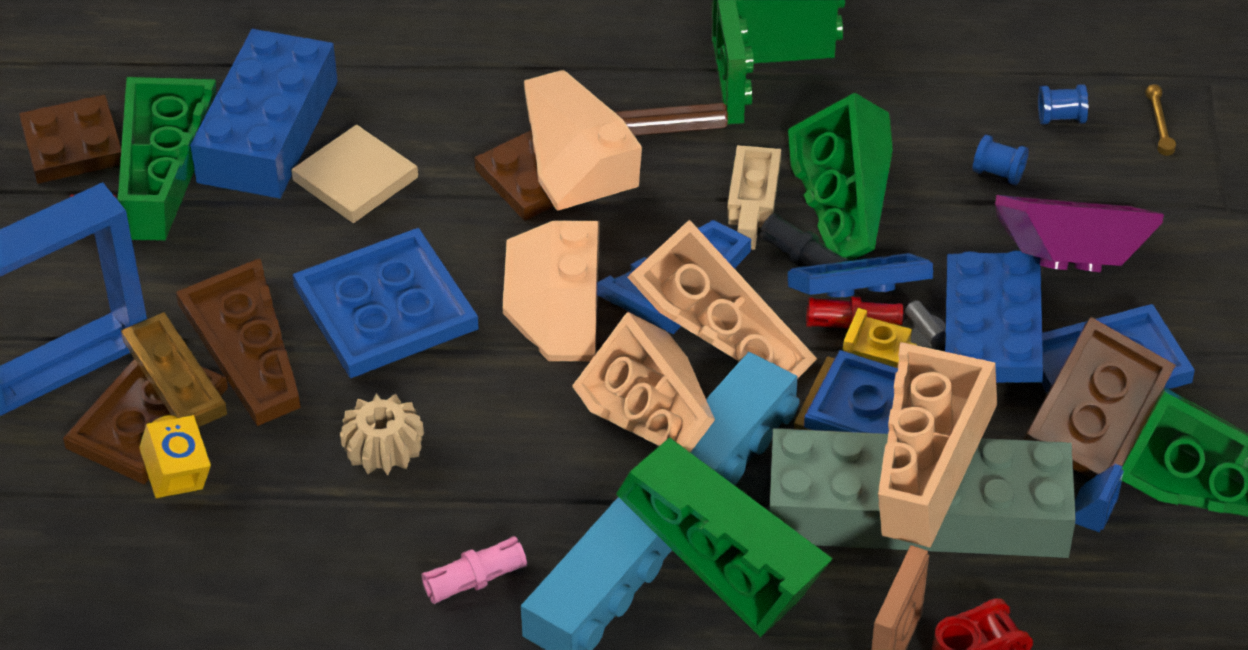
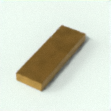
M165 313L121 330L123 342L172 416L181 418L194 415L197 426L200 427L227 415L226 403Z

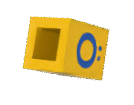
M172 415L163 416L152 423L146 424L139 448L155 498L202 490L211 465L194 415L181 418Z

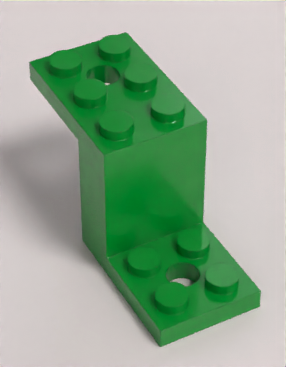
M713 0L712 42L722 100L728 111V124L744 123L745 105H752L751 80L746 79L747 73H753L754 63L835 58L836 40L843 39V22L841 15H838V8L845 7V0Z

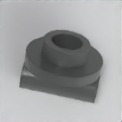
M920 301L910 303L905 309L908 318L904 321L902 327L912 329L911 342L917 344V346L935 350L943 348L946 344L945 322L939 317L931 315Z

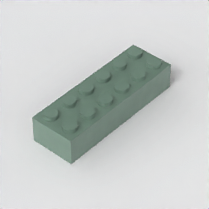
M773 428L769 512L816 546L909 550L910 545L927 551L1069 558L1076 521L1071 443L981 438L930 548L882 536L878 492L888 434Z

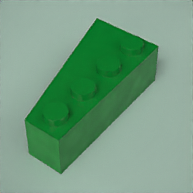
M127 77L118 201L126 210L132 240H166L195 170L190 144L216 97V80Z

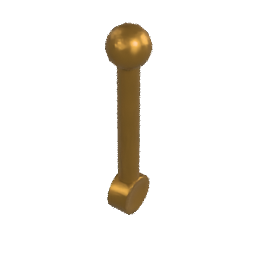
M1152 84L1145 90V95L1152 101L1160 135L1157 150L1160 154L1169 156L1175 152L1176 142L1168 135L1160 101L1163 93L1159 85Z

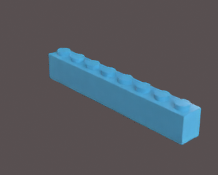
M748 352L706 399L715 421L690 453L735 485L741 479L746 464L756 453L760 455L767 449L773 436V428L777 429L782 423L788 424L795 416L799 407V398L796 397L797 375ZM618 497L521 605L522 636L545 650H593L599 643L604 628L615 615L620 617L627 611L635 592L644 582L650 583L654 580L661 569L663 560L672 550Z

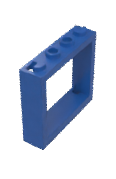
M103 182L0 229V277L94 233L111 313L1 365L0 416L130 353L123 342L121 330L147 320L127 213Z

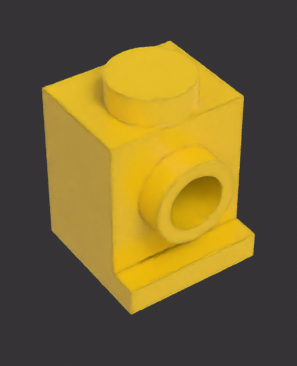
M858 308L844 339L843 351L898 368L900 342L916 346L917 344L911 342L912 329L867 317V310Z

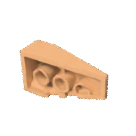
M565 70L524 80L527 111L533 135V150L537 161L538 182L557 211L639 187L642 147L620 116Z
M690 220L627 277L659 313L739 362L748 352H751L797 375L798 379L817 360L810 350Z
M629 312L626 313L572 385L591 413L658 446L670 437L687 451L691 452L715 421L688 357L667 331Z

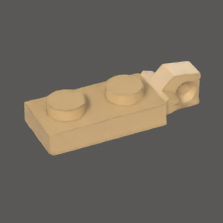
M737 145L728 200V224L738 225V232L751 238V249L755 250L758 227H762L766 219L774 213L781 163V149Z

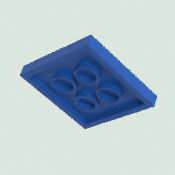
M419 228L292 274L296 291L350 378L479 329L477 314Z

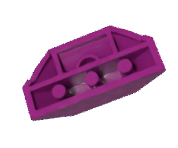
M997 195L995 202L996 218L1021 252L1040 257V266L1067 270L1069 262H1073L1076 269L1092 272H1101L1102 264L1122 266L1163 223L1164 217L1162 213L1133 206Z

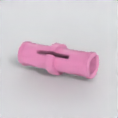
M513 536L497 545L478 552L472 549L461 554V559L422 573V582L431 602L436 604L454 594L473 587L475 590L485 588L488 581L505 573L526 567L527 560L522 545Z

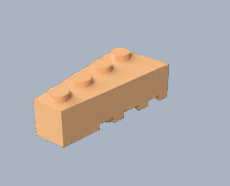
M900 342L898 372H896L894 382L893 406L890 409L888 422V441L885 444L878 492L881 533L885 537L931 548L997 406L995 362Z

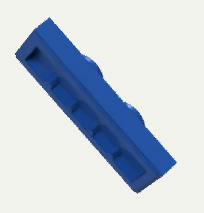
M907 253L792 268L788 271V287L808 295L826 293L829 297H850L854 295V289L866 287L867 290L873 292H887L895 290V283L933 279V262Z

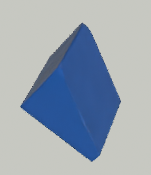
M1114 464L1081 487L1075 499V524L1099 533L1104 529L1119 497L1124 472L1122 470L1123 466Z

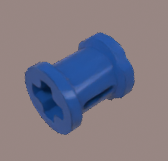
M1077 84L1075 89L1050 90L1047 85L1040 86L1038 96L1040 123L1042 125L1049 124L1050 120L1076 119L1077 123H1086L1088 117L1086 85Z
M985 134L978 145L974 157L973 172L981 174L983 171H987L1008 178V183L1017 185L1026 167L1029 148L1020 146L1018 149L994 142L992 136Z

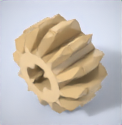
M377 393L373 401L366 402L357 399L355 410L345 411L342 432H340L341 445L344 447L345 452H347L352 466L363 464L367 474H370L376 468H382L387 475H389L393 466L396 465L407 469L410 458L419 457V452L422 448V436L424 435L423 422L420 421V416L416 414L412 402L401 404L397 394L388 400H382Z

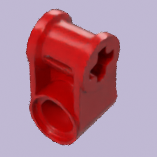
M996 598L974 609L941 620L935 628L931 650H1031L1033 639L1026 631L1019 630L1009 616L1010 607L1003 599Z

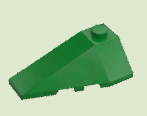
M853 93L788 129L791 168L795 177L802 180L806 189L804 194L805 200L809 206L814 208L818 216L819 222L817 227L826 247L847 258L849 261H853L875 250L893 151L889 112Z
M1164 387L1122 467V470H1124L1122 481L1160 502L1204 508L1208 511L1225 512L1248 517V433Z

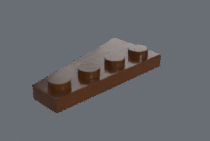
M260 258L176 292L177 302L182 312L257 426L301 408L298 390L287 351H285L278 319H276L271 294L265 280Z

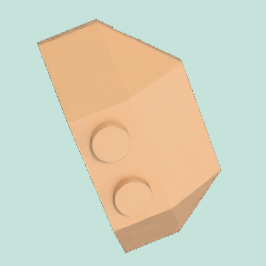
M551 221L507 240L503 314L528 340L539 347V352L548 361L590 362L596 355L600 221Z

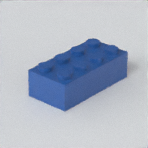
M251 29L190 144L197 183L281 199L292 176L291 169L297 166L338 82L334 43Z

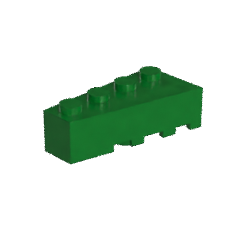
M670 437L629 472L616 493L760 638L799 602L833 559Z

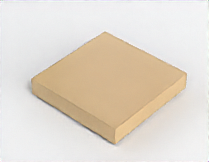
M357 124L291 169L294 182L352 223L358 221L418 178V168L415 164Z

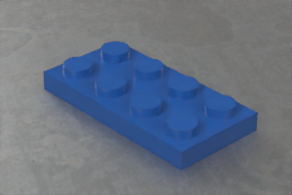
M1021 251L1009 253L964 252L962 254H947L945 352L995 362L996 383L1043 382L1040 257L1025 254Z

